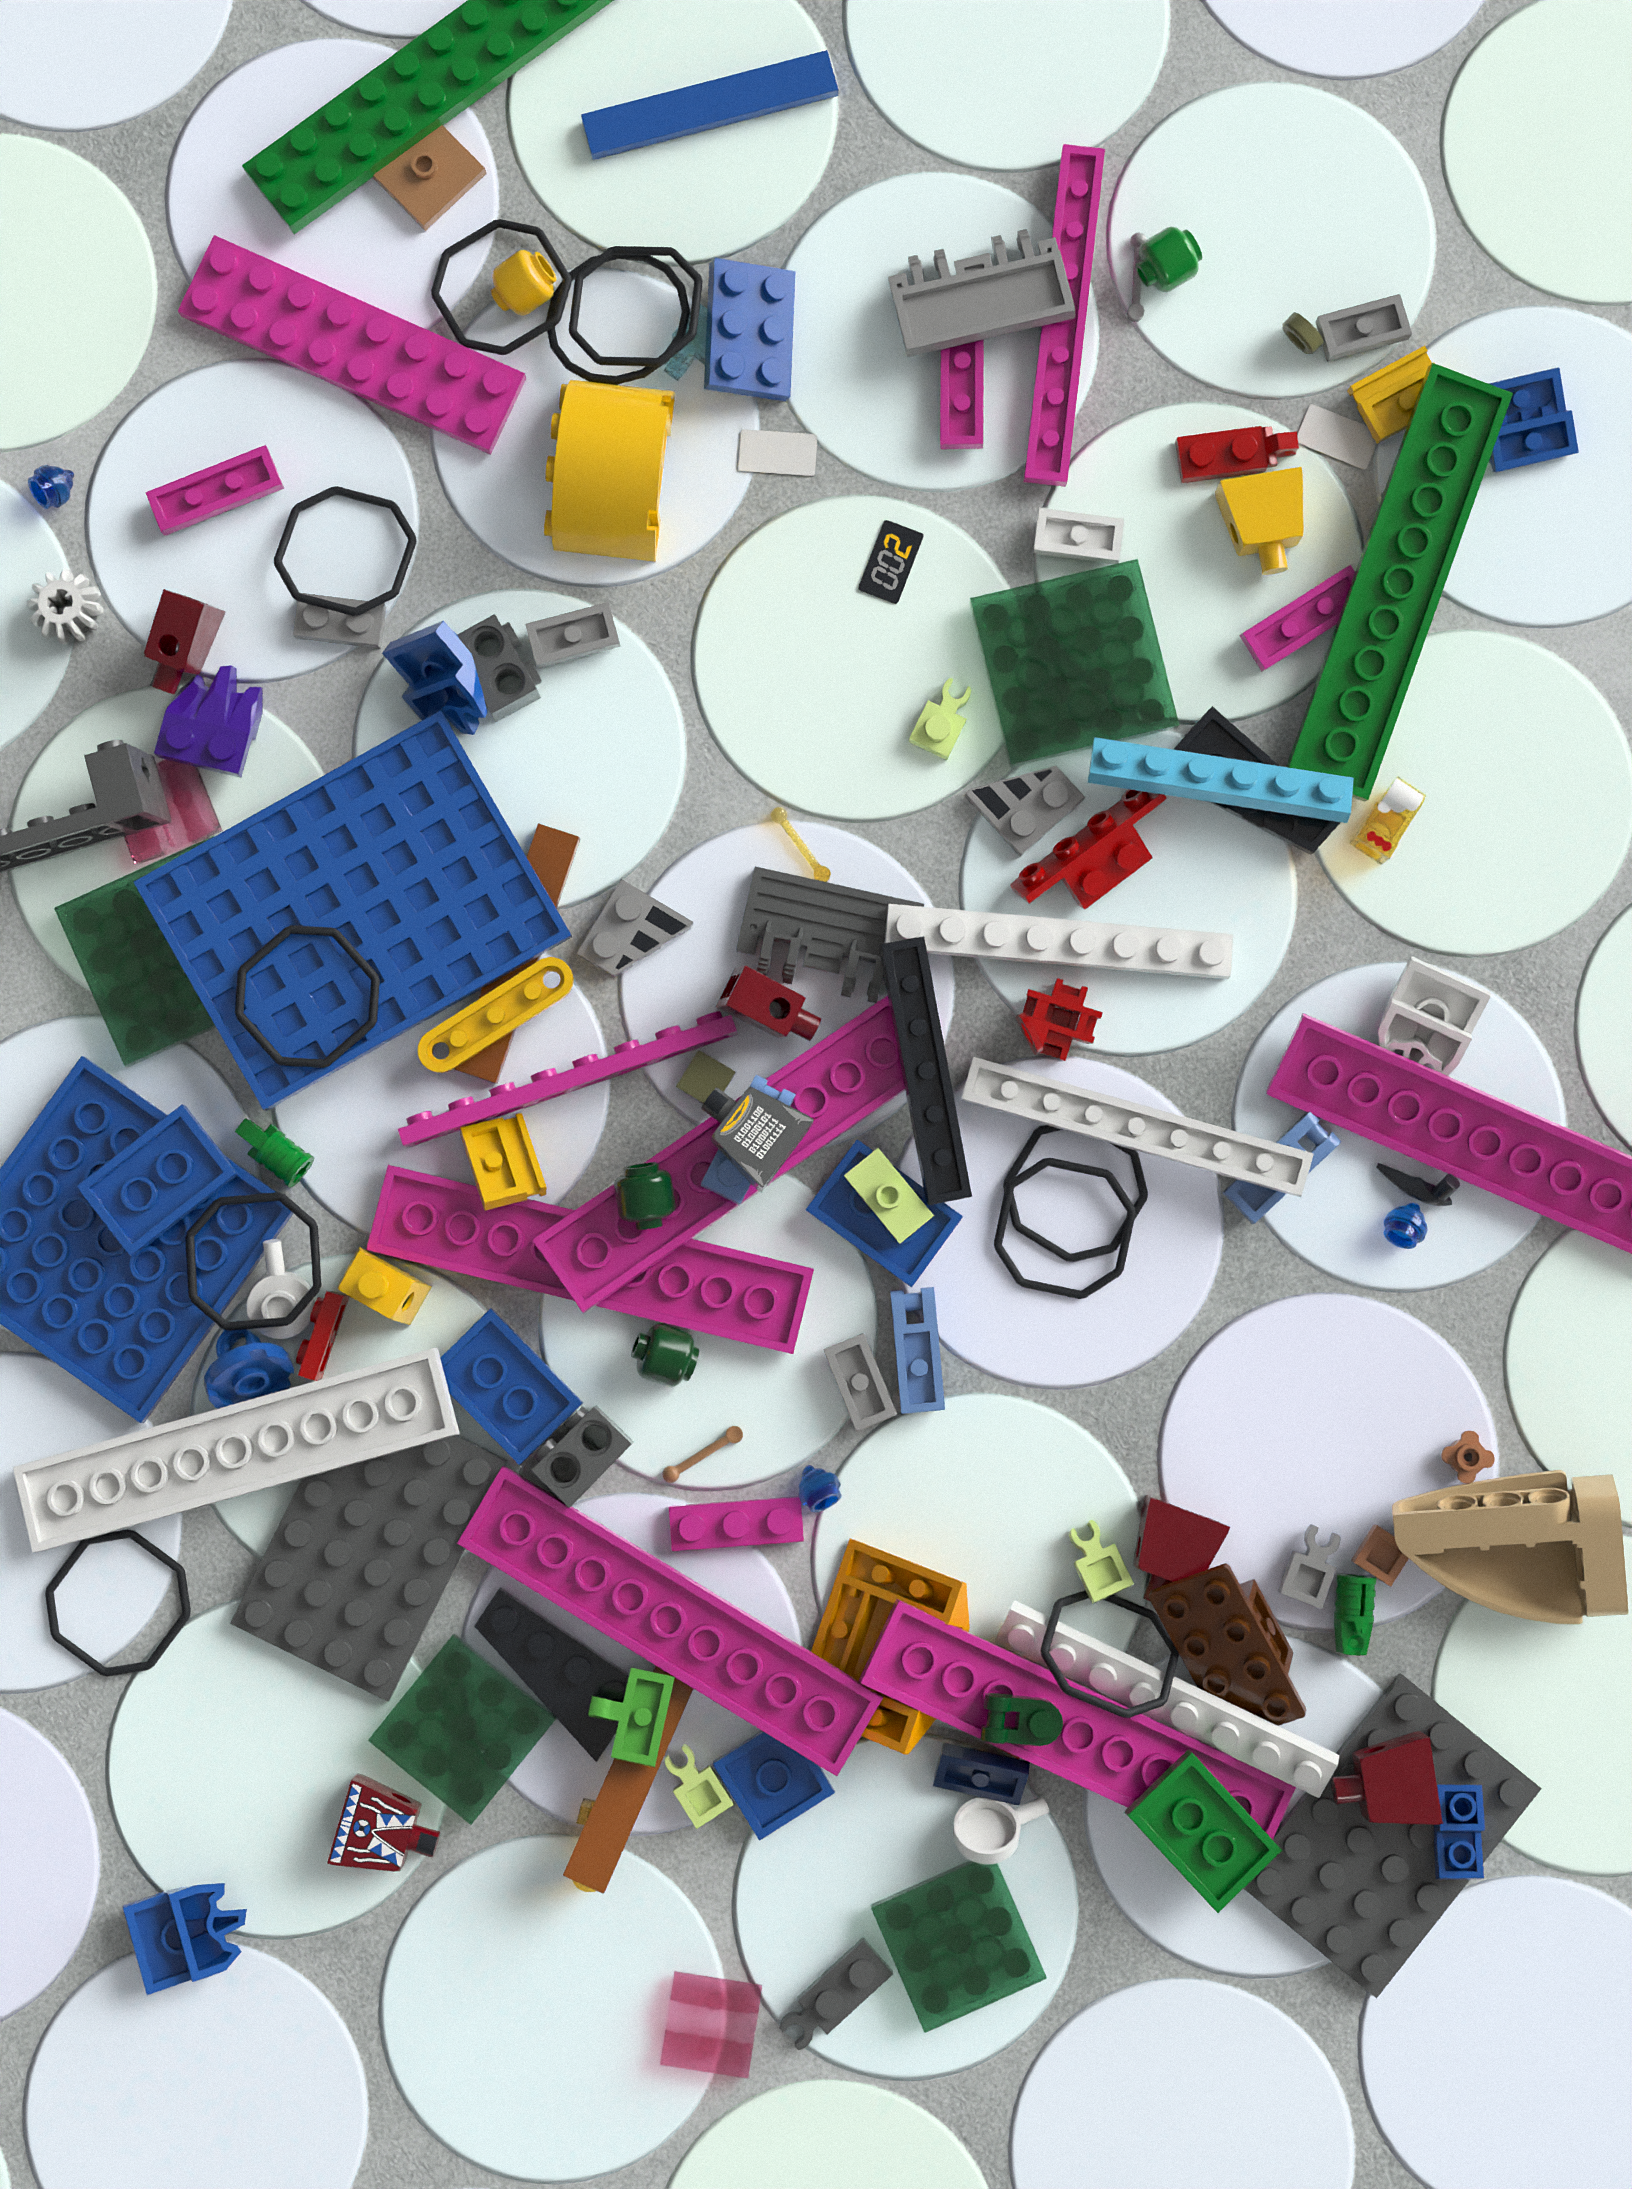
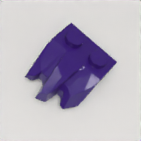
M232 665L220 666L210 687L205 685L203 677L195 675L178 691L165 711L154 750L155 756L242 778L251 741L256 740L263 714V688L249 687L244 693H238L237 668Z

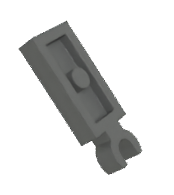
M862 1937L797 1997V2002L804 2009L801 2012L795 2011L785 2015L780 2022L779 2029L785 2032L791 2025H800L804 2029V2033L795 2041V2047L798 2050L807 2047L812 2040L813 2030L818 2025L828 2035L893 1975V1970L867 1940Z

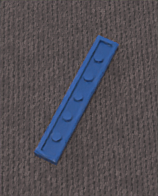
M828 50L584 113L581 114V119L592 160L836 97L838 96L839 89Z

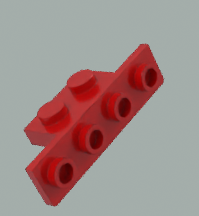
M1128 789L1124 792L1120 801L1108 810L1101 811L1092 816L1087 826L1074 836L1059 841L1054 846L1053 852L1038 863L1025 867L1019 873L1018 878L1010 884L1012 890L1030 904L1062 879L1077 905L1084 910L1153 858L1133 824L1164 802L1167 797L1163 794Z

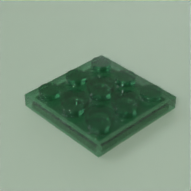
M454 1633L368 1741L472 1825L553 1724L556 1717Z
M970 1860L870 1904L924 2033L1047 1979L998 1863L979 1864Z

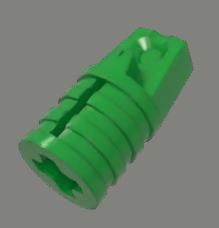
M245 1118L235 1130V1133L253 1146L247 1155L258 1164L264 1165L267 1170L273 1172L289 1188L295 1186L305 1176L314 1162V1156L310 1153H305L301 1147L296 1146L291 1139L286 1138V1135L273 1124H270L264 1131L253 1121Z
M1338 1573L1336 1575L1337 1586L1334 1604L1336 1652L1356 1656L1367 1655L1374 1623L1373 1610H1375L1374 1597H1376L1375 1585L1377 1578L1366 1575Z

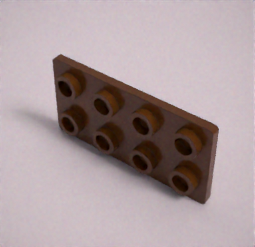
M1224 1563L1150 1591L1149 1600L1197 1688L1277 1726L1305 1717L1307 1709L1288 1675L1294 1652L1255 1579L1239 1584L1230 1565Z

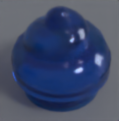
M42 465L36 468L34 475L28 479L29 489L35 500L43 508L48 509L52 506L59 508L66 504L71 497L70 490L73 487L74 472L64 470L58 466Z
M1409 1203L1388 1212L1383 1222L1385 1238L1393 1245L1404 1249L1415 1248L1417 1243L1425 1239L1428 1231L1424 1214L1420 1211V1206L1417 1203Z
M807 1465L802 1472V1480L799 1483V1499L802 1505L808 1506L813 1513L826 1510L841 1499L842 1494L839 1490L841 1483L834 1473L826 1472L822 1468L815 1469L812 1465Z

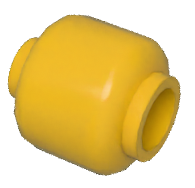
M519 250L494 268L492 279L495 287L491 289V294L503 311L506 312L511 309L520 316H526L553 297V283L556 282L557 278L548 261L539 252L532 254L527 250Z

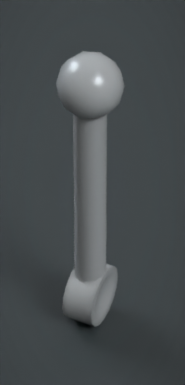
M1140 232L1133 234L1130 239V244L1134 248L1132 304L1127 310V317L1132 322L1140 321L1145 312L1143 305L1140 304L1141 279L1135 267V264L1140 262V245L1143 241L1147 240L1146 236Z

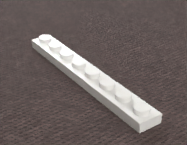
M888 904L884 943L924 936L927 953L1219 979H1229L1232 973L1234 934L898 904Z
M973 1057L961 1098L962 1101L1297 1197H1301L1314 1155V1153Z
M1014 1600L994 1643L1048 1668L1041 1657L1040 1648L1050 1617ZM1058 1621L1049 1653L1063 1676L1130 1708L1159 1698L1166 1672ZM1176 1677L1173 1678L1168 1701L1165 1705L1142 1713L1318 1798L1338 1766L1340 1755Z

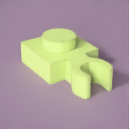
M949 678L943 686L940 706L929 700L927 701L909 738L910 743L945 760H948L967 720L956 714V712L966 705L971 695V687L968 686L963 697L959 699L951 697L948 690L953 683L952 678Z
M1090 1520L1087 1523L1092 1532V1538L1089 1541L1079 1539L1075 1528L1070 1530L1069 1538L1071 1543L1081 1550L1084 1558L1074 1562V1567L1092 1604L1132 1587L1134 1582L1116 1545L1112 1544L1103 1549L1100 1544V1529L1095 1521Z
M683 1744L681 1748L687 1755L688 1762L683 1766H676L670 1756L667 1755L665 1756V1766L670 1773L680 1777L682 1783L673 1788V1793L695 1828L698 1829L733 1806L734 1800L711 1764L699 1771L695 1765L693 1750L687 1744Z

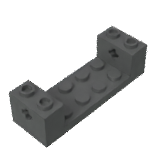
M111 740L101 743L97 746V752L84 755L97 807L94 803L82 804L68 810L70 815L55 820L53 816L34 818L27 822L28 828L12 832L11 828L0 829V873L172 823L155 757L138 749L136 746L124 743L123 740Z

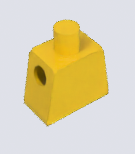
M1302 467L1221 480L1215 490V498L1237 555L1245 556L1258 553L1263 575H1273L1286 571L1288 565L1284 549L1297 546L1304 532Z
M360 1246L337 1284V1289L393 1321L411 1325L432 1286ZM410 1295V1297H409L407 1303H406V1304L404 1305V1307H403V1304H404L405 1300H406L407 1297Z

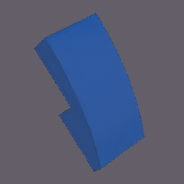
M1437 1785L1443 1824L1434 1825L1436 1879H1484L1481 1832L1485 1831L1482 1785Z

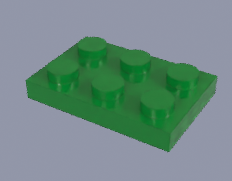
M1187 1750L1124 1811L1217 1913L1282 1851L1190 1750Z

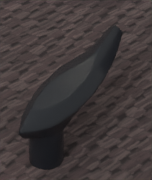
M1379 1162L1376 1166L1388 1180L1404 1193L1429 1205H1452L1450 1196L1460 1187L1459 1180L1452 1174H1447L1440 1182L1434 1185L1422 1178L1410 1176Z

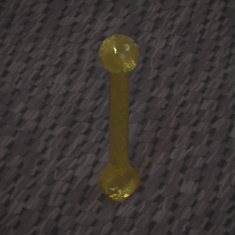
M782 807L774 808L771 811L772 821L780 824L814 870V879L828 882L831 876L829 868L821 866L787 820V811Z

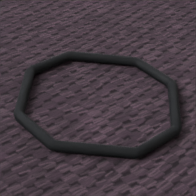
M497 219L444 250L441 254L431 295L459 344L470 349L507 355L553 328L561 321L572 282L570 274L543 230L536 226ZM497 228L536 235L563 279L553 317L504 347L466 339L439 294L449 258Z
M610 247L578 272L575 277L568 329L569 334L584 352L599 365L653 367L663 365L694 340L697 334L703 284L701 275L672 247ZM613 255L671 256L694 280L688 333L658 358L600 356L577 331L583 280Z
M335 486L295 504L291 509L274 556V566L291 596L296 601L351 616H358L395 598L399 594L417 540L398 504L394 501ZM334 495L391 509L408 538L392 589L357 607L300 593L282 563L299 513Z
M291 925L285 927L240 966L237 973L235 1015L237 1020L275 1063L281 1066L325 1068L336 1061L375 1026L378 1015L380 980L374 969L339 930L331 927ZM291 934L332 936L371 979L368 1021L325 1059L282 1057L244 1014L246 973Z
M1043 1125L1033 1131L1004 1179V1191L1007 1183L1019 1173L1040 1136L1063 1129ZM1112 1144L1131 1157L1140 1194L1134 1204L1136 1219L1148 1198V1190L1139 1154L1136 1150ZM1014 1193L1009 1210L1012 1225L1016 1231L1068 1262H1076L1114 1252L1121 1243L1125 1225L1124 1220L1109 1245L1070 1254L1021 1224Z
M1044 1158L1011 1179L1005 1186L994 1238V1248L1016 1283L1021 1287L1076 1299L1087 1298L1118 1278L1124 1271L1136 1215L1135 1207L1113 1173L1107 1169L1055 1158ZM1047 1166L1105 1178L1127 1211L1115 1269L1081 1291L1024 1279L1002 1246L1014 1188Z
M274 1192L220 1197L211 1203L187 1231L185 1241L189 1298L196 1307L224 1330L232 1331L287 1326L295 1321L321 1289L318 1225L311 1216L283 1193ZM280 1201L309 1226L313 1286L286 1317L227 1322L197 1296L194 1237L220 1206Z
M130 1529L114 1531L80 1541L45 1591L50 1634L53 1640L100 1675L107 1677L146 1671L154 1667L189 1620L191 1614L186 1573L182 1565L139 1533ZM130 1538L177 1573L182 1614L146 1662L106 1668L59 1633L54 1591L89 1544Z
M1086 1590L1060 1598L1054 1603L1040 1653L1065 1694L1122 1718H1131L1165 1705L1170 1694L1179 1653L1159 1616L1153 1610L1116 1595L1103 1599L1149 1618L1171 1651L1159 1698L1124 1709L1069 1686L1049 1653L1062 1607L1088 1599L1089 1596Z

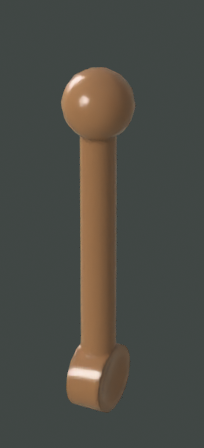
M731 1426L727 1429L725 1436L677 1466H667L662 1472L663 1479L668 1483H674L678 1480L680 1473L728 1443L740 1442L743 1438L742 1429L738 1426Z

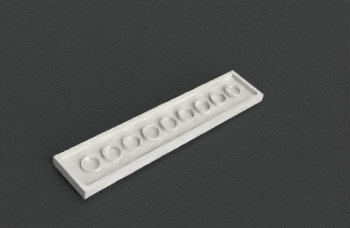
M431 1348L13 1467L32 1553H39L459 1435L460 1433L438 1348Z

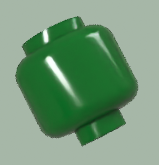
M1170 226L1141 243L1139 248L1140 262L1135 264V267L1145 286L1149 287L1153 284L1162 292H1170L1197 275L1199 270L1198 262L1203 257L1198 242L1187 229L1181 231L1177 227Z

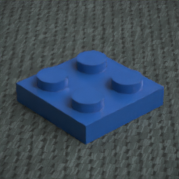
M760 1731L713 1761V1766L759 1841L835 1793L833 1786L819 1765L763 1731Z

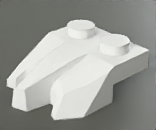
M1410 956L1390 995L1378 1029L1379 1046L1392 1052L1396 1049L1402 1050L1403 1057L1421 1065L1430 1063L1434 1066L1433 1070L1449 1076L1460 1064L1473 1039L1471 1034L1491 998V993Z

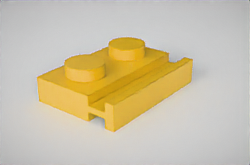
M1425 345L1350 385L1347 390L1348 394L1353 396L1358 405L1356 408L1377 444L1407 428L1428 366L1432 364Z
M517 1113L514 1118L506 1120L501 1117L460 1127V1136L484 1211L525 1201L529 1196L539 1194L541 1197L546 1195L547 1187L522 1113Z

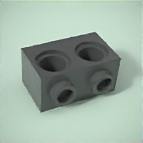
M493 614L457 634L461 642L472 653L485 704L495 722L541 698L536 685L542 683V680L531 660L529 659L522 663L515 648L522 644L509 622L501 625L497 616ZM484 640H497L500 643V647L494 655L484 657L478 654V647ZM515 676L521 680L519 689L512 694H503L498 690L501 680L505 677Z
M597 1405L590 1411L582 1406L564 1424L570 1431L562 1440L557 1443L551 1438L533 1456L539 1463L531 1471L569 1508L634 1443ZM589 1425H599L607 1432L608 1440L604 1448L595 1450L586 1445L584 1432ZM565 1456L574 1461L576 1474L572 1480L562 1481L554 1475L553 1463L558 1457Z

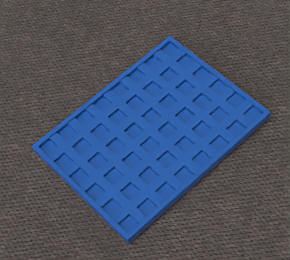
M441 710L134 881L141 897L264 1111H268L572 938L562 917ZM291 925L331 927L339 930L374 969L380 980L378 1015L375 1026L336 1061L325 1068L281 1066L275 1063L237 1020L235 1015L237 973L240 966L285 927ZM291 934L246 973L244 1014L282 1057L325 1059L368 1021L371 979L332 936Z

